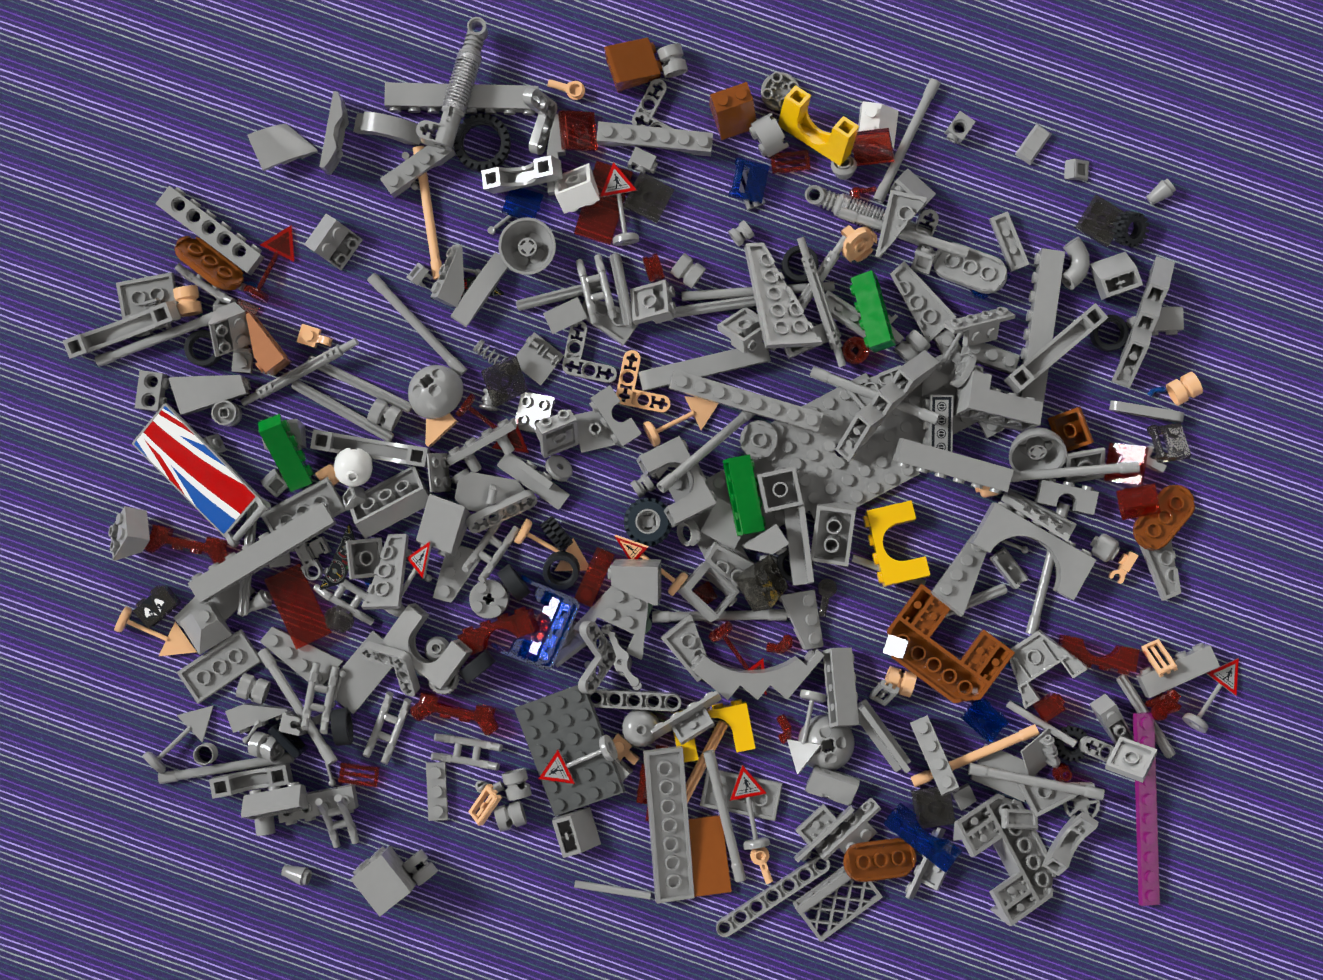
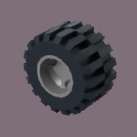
M648 497L638 499L632 503L626 510L624 517V527L629 538L646 546H655L663 542L668 537L672 527L664 512L667 506L655 498L651 499Z

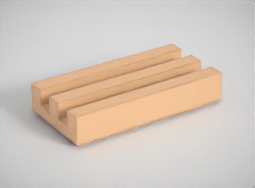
M1159 639L1141 646L1143 653L1160 678L1164 676V673L1170 674L1171 670H1178L1176 663ZM1155 645H1157L1163 656L1166 658V660L1170 664L1169 666H1167L1166 663L1163 661V659L1155 649ZM1149 648H1150V650L1152 651V653L1154 654V656L1156 657V659L1158 660V662L1160 663V665L1162 666V669L1160 668V666L1158 665V663L1155 661V659L1153 658V656H1152L1151 653L1149 652V650H1148Z
M492 784L486 785L469 810L470 815L478 826L484 825L502 798L500 795H497L496 789L493 790L494 786Z

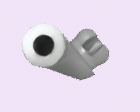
M481 780L477 781L475 784L477 792L481 794L489 783ZM501 781L493 784V790L496 789L497 792L505 790Z

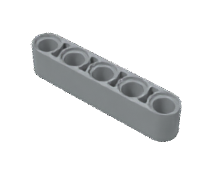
M597 688L594 693L601 695V701L598 703L592 701L593 706L599 708L676 711L681 707V698L674 692ZM618 694L621 701L614 704L610 701V696ZM637 695L640 698V702L633 705L629 702V697ZM649 697H658L659 703L656 706L650 705L648 703ZM670 697L678 699V704L675 707L668 705L667 700Z

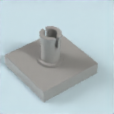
M589 411L574 415L577 419L581 453L615 445L610 437L612 432L609 428H604L600 422L602 417L598 412Z
M1120 736L1106 762L1105 769L1143 783L1157 755V749Z

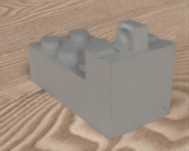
M975 365L966 382L957 388L954 416L1021 432L1041 424L1043 402H1039L1033 397H1019L1017 393L1006 394L1002 393L1000 389H990L992 375L983 374L982 366Z

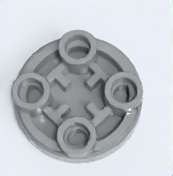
M774 72L764 80L761 87V98L768 108L774 111H781L784 97L795 85L799 87V84L787 73Z

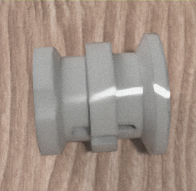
M483 389L485 394L482 396L481 401L483 403L479 405V408L498 411V408L495 406L498 404L499 400L497 397L500 395V392Z

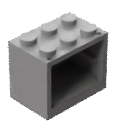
M390 845L386 849L382 846L370 859L367 858L353 871L354 876L350 879L379 917L407 896L416 885L412 879L413 874L405 870L402 866L403 861Z

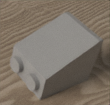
M429 494L416 541L421 545L420 548L433 541L431 549L438 551V555L445 558L449 556L455 557L467 529L466 519L472 514L464 506Z
M615 559L613 564H610V568H608V580H611V586L652 605H658L661 599V560Z

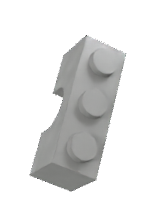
M610 385L589 398L591 400L589 405L595 413L598 412L602 417L600 422L604 428H609L612 432L610 437L615 445L624 446L642 434L632 418L624 422H617L612 417V408L620 400Z
M1049 478L1038 481L1034 502L1056 507L1059 497L1067 494L1073 503L1071 511L1094 515L1099 492L1093 491V487L1082 485V488H1077L1075 483L1064 481L1063 484L1056 483V479Z

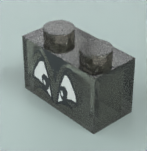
M167 585L156 586L150 591L152 595L147 599H141L136 604L137 608L133 610L147 628H153L182 603Z

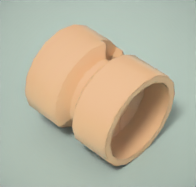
M197 285L173 289L174 298L179 302L176 306L181 317L203 313L201 302L196 300L199 298Z
M1193 372L1181 376L1180 381L1175 379L1166 384L1167 392L1177 406L1187 402L1189 397L1194 398L1203 393L1202 385Z
M890 666L885 677V685L891 683L893 684V689L899 687V695L910 698L917 676L909 671L902 673L901 669Z

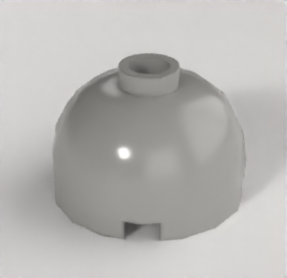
M632 710L624 718L622 733L631 745L646 747L656 740L651 730L659 723V720L649 710Z

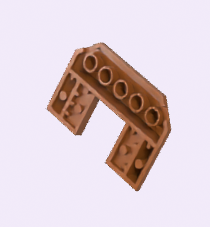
M920 584L887 629V635L890 634L908 640L903 659L891 656V658L952 703L980 700L1015 652L982 629L959 660L930 638L948 614L950 608L932 595L930 589Z

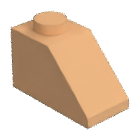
M451 413L436 419L426 418L425 444L428 447L433 446L458 422Z

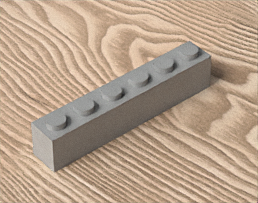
M899 438L893 460L898 461V466L909 468L910 465L916 466V471L926 474L928 470L934 471V476L946 479L948 475L954 477L953 481L962 484L966 480L972 482L971 486L982 489L983 486L990 487V492L1001 494V491L1008 492L1014 472L1010 468L904 438Z

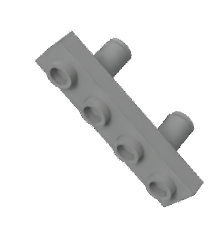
M506 418L497 424L498 427L495 429L488 428L481 433L482 436L475 439V437L467 440L465 446L461 448L458 446L454 447L448 452L449 455L446 461L451 466L462 459L466 462L471 472L476 473L482 469V466L474 453L491 442L497 441L504 454H510L515 448L508 439L507 434L516 429L517 423L515 419L508 420Z

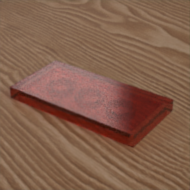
M596 161L593 176L599 190L600 200L593 205L582 207L574 234L611 245L620 217L617 195L601 198L600 195L612 165ZM619 168L626 178L631 181L633 172ZM627 193L621 194L623 204Z
M300 564L264 580L297 650L332 633L313 590L300 568Z

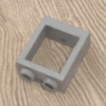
M705 560L698 565L677 592L711 623L716 619L719 621L726 614L725 609L727 606L731 607L737 601L736 595L740 591ZM703 575L726 595L714 611L692 591V588Z

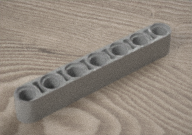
M761 342L754 351L749 350L743 353L736 348L638 372L642 390L648 391L669 386L674 370L703 378L769 362L771 358L769 350L765 349L764 342Z

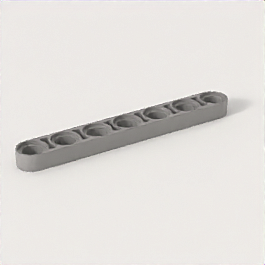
M820 855L815 856L719 919L716 924L717 933L722 937L732 935L826 873L830 868L829 860H825L827 865L824 869H818L816 862L822 858ZM802 870H809L810 878L807 880L801 879L800 872ZM785 881H793L794 888L786 890L784 888ZM770 891L778 893V898L775 901L768 899L767 895ZM753 902H761L762 909L760 911H753L751 908ZM738 912L746 914V919L743 922H738L735 919ZM723 922L730 925V930L726 933L719 930V926Z

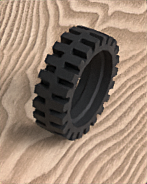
M481 113L476 116L471 115L468 119L465 118L464 122L459 124L454 141V149L461 163L472 171L481 173L482 170L502 166L504 161L507 160L511 149L510 135L504 124L489 114L483 115ZM477 125L492 127L498 132L501 139L499 152L488 161L474 160L464 150L466 134Z

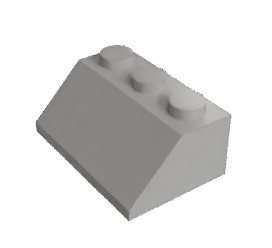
M838 502L817 504L811 561L848 566L857 505Z
M299 782L287 784L288 787L285 788L273 786L269 787V791L261 792V789L249 791L250 795L243 796L241 818L255 820L309 809L306 786L299 785Z

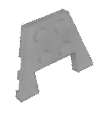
M611 586L574 625L573 629L579 631L582 622H595L597 618H600L634 634L626 652L642 660L648 602Z
M1041 630L1036 631L1010 648L1015 652L1010 659V663L1025 709L1041 699L1030 681L1061 662L1072 678L1088 669L1087 665Z

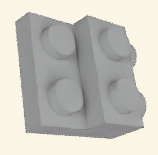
M666 279L630 289L632 321L635 325L652 320L657 324L674 319L673 313H677L676 305L672 302V297H675V290L673 286L668 284Z
M747 307L742 308L717 325L718 331L730 338L731 345L743 353L749 350L754 351L758 344L764 341L759 316Z
M570 409L560 410L557 415L543 417L540 422L535 423L536 436L540 440L541 454L544 458L579 444L577 419Z

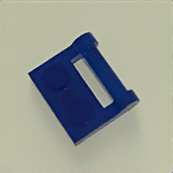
M736 158L734 180L728 196L762 204L770 165ZM745 167L749 168L745 192L742 193L739 192Z

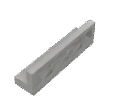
M800 505L795 508L783 509L786 536L789 543L788 552L793 586L814 583L805 506Z

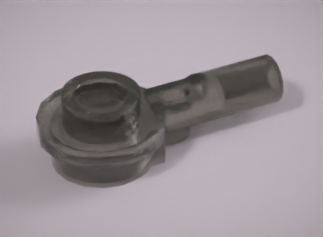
M823 579L818 585L819 594L822 596L819 616L826 617L829 598L837 591V585L831 579Z

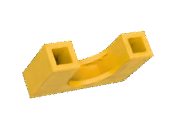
M795 85L784 97L778 122L780 128L841 166L851 154L859 126L843 116L832 128L831 133L819 129L812 122L808 114L811 95Z
M912 500L867 510L865 512L866 516H863L865 528L869 527L870 535L867 536L869 545L874 547L875 553L872 554L874 564H878L880 572H877L879 584L882 583L883 587L929 577L930 571L926 556L907 561H898L891 558L883 547V536L889 528L916 520Z
M742 699L730 701V705L723 706V703H717L712 705V708L706 709L711 718L722 719L731 727L736 752L755 749L746 701L742 702ZM674 733L676 746L683 747L684 763L699 760L695 738L681 745Z

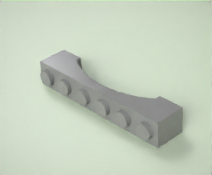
M598 121L597 145L652 147L681 151L692 155L711 156L713 133Z
M168 301L117 322L65 339L63 343L69 359L76 358L181 319L175 301Z
M1095 303L1011 373L1004 382L1014 393L1018 394L1108 318L1107 315Z
M314 429L310 449L339 453L346 448H351V450L359 448L367 452L372 459L428 468L426 453H430L431 450L425 447Z

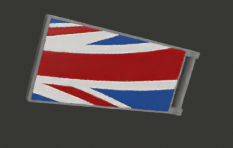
M168 403L161 406L132 442V445L234 548L239 545L240 539L264 511L267 512L271 507L270 503L260 497ZM256 502L259 507L235 535H232L230 531Z

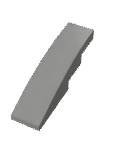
M555 114L547 149V156L551 155L559 159V156L566 155L560 114ZM554 181L547 182L549 196L555 195Z
M495 252L451 314V318L465 327L470 324L488 300V296L508 269L498 253Z

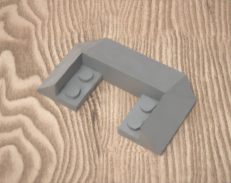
M995 794L954 822L953 841L962 840L970 857H975L993 844L1010 877L989 891L996 904L990 910L1007 925L1013 926L1053 897L1054 889L1052 884L1056 874L1042 866L1047 850L1036 830L1002 828L1001 809H1025L1021 801Z

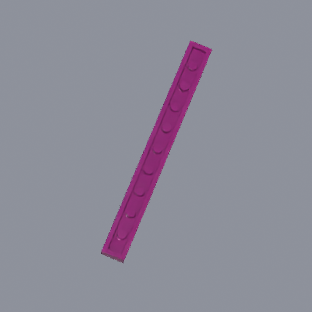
M1133 713L1134 741L1155 748L1154 713ZM1155 757L1143 783L1135 780L1139 905L1141 906L1160 904Z

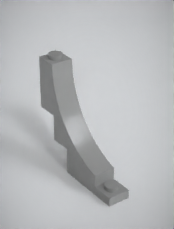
M1156 256L1149 272L1134 323L1111 382L1130 388L1149 348L1152 332L1159 319L1162 303L1170 287L1175 262Z
M924 350L901 366L893 379L877 391L871 403L856 413L835 450L848 462L853 460L860 447L867 443L889 414L919 384L932 375L939 361Z
M814 648L807 652L803 662L794 656L786 662L770 668L741 670L719 664L702 653L701 656L697 655L693 659L690 668L727 700L739 686L743 687L757 700L769 686H772L788 700L825 655Z

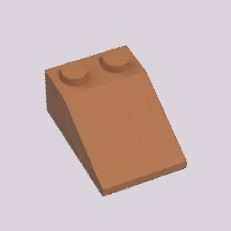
M247 313L246 319L253 355L257 361L255 365L262 373L274 376L292 361L258 317Z

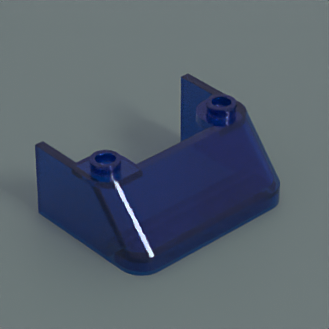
M522 575V580L536 586L534 597L537 602L544 605L529 640L517 638L513 641L510 649L492 643L491 646L504 655L543 670H549L557 661L579 610V602L570 595Z

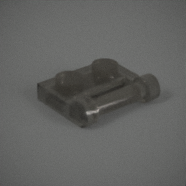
M1181 423L1162 426L1151 425L1147 427V433L1151 436L1158 463L1190 459L1191 452ZM1161 434L1163 435L1168 453L1163 450L1159 438Z

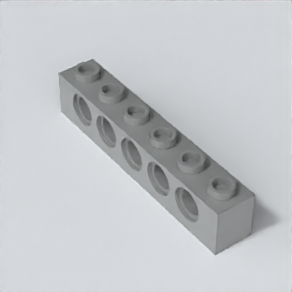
M168 186L156 202V205L246 273L252 275L265 258L260 254L262 250L254 244L250 247L245 243L247 239L238 232L236 235L230 232L231 227L225 222L218 223L214 220L217 216L209 210H206V212L201 210V204L193 198L190 201L185 198L186 193L180 188L176 187L173 189L171 186ZM181 202H184V203H185L184 209L181 210V211H178V209H177L178 204L181 203ZM199 213V221L193 222V216ZM215 225V231L208 234V227ZM230 236V243L223 245V239ZM245 248V249H246L245 255L242 256V257H239V256H238V251H239V249Z

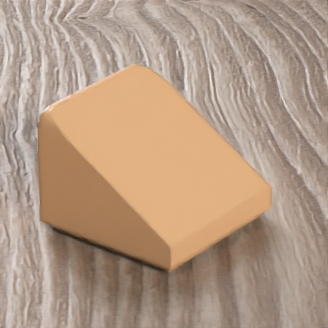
M333 463L328 464L315 473L320 481L328 477L333 486L339 483L335 476Z

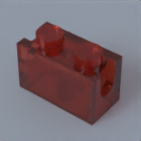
M1145 484L1139 487L1116 491L1122 520L1161 513L1155 484Z

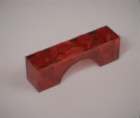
M524 606L514 610L515 614L508 616V613L497 616V621L491 623L489 619L479 623L480 627L476 629L473 626L462 629L463 633L457 635V637L473 650L471 653L473 655L488 649L489 638L496 629L508 630L519 638L538 631L540 628L533 609L526 610Z
M1060 634L1058 644L1082 661L1087 667L1091 668L1092 664L1099 665V669L1105 671L1115 668L1118 669L1117 673L1129 675L1130 671L1136 672L1140 653L1139 649L1116 645L1109 654L1096 657L1088 652L1082 638Z

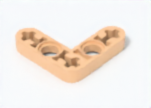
M627 351L623 357L616 392L620 400L619 404L659 413L667 412L670 408V400L667 396L635 390L641 358L637 351ZM631 354H635V358L638 359L637 362H633L632 368H636V371L624 369L625 366L629 367L627 357H630ZM627 372L632 373L634 376L631 383L623 381V375ZM621 384L627 387L632 386V390H627V395L630 398L626 399L625 402L619 397V394L624 393V388H620ZM641 395H646L649 398V402L645 406L638 403V397ZM651 397H656L654 401L658 402L661 399H665V403L668 404L667 407L664 406L663 409H659V405L653 404L654 408H650L652 403Z

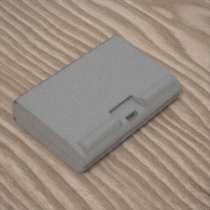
M814 765L805 791L850 806L859 787L860 780Z

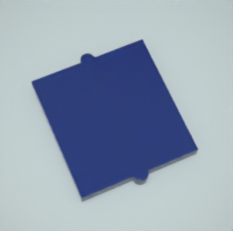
M524 188L510 190L508 196H505L502 213L519 219L535 218L537 212L540 211L543 194Z

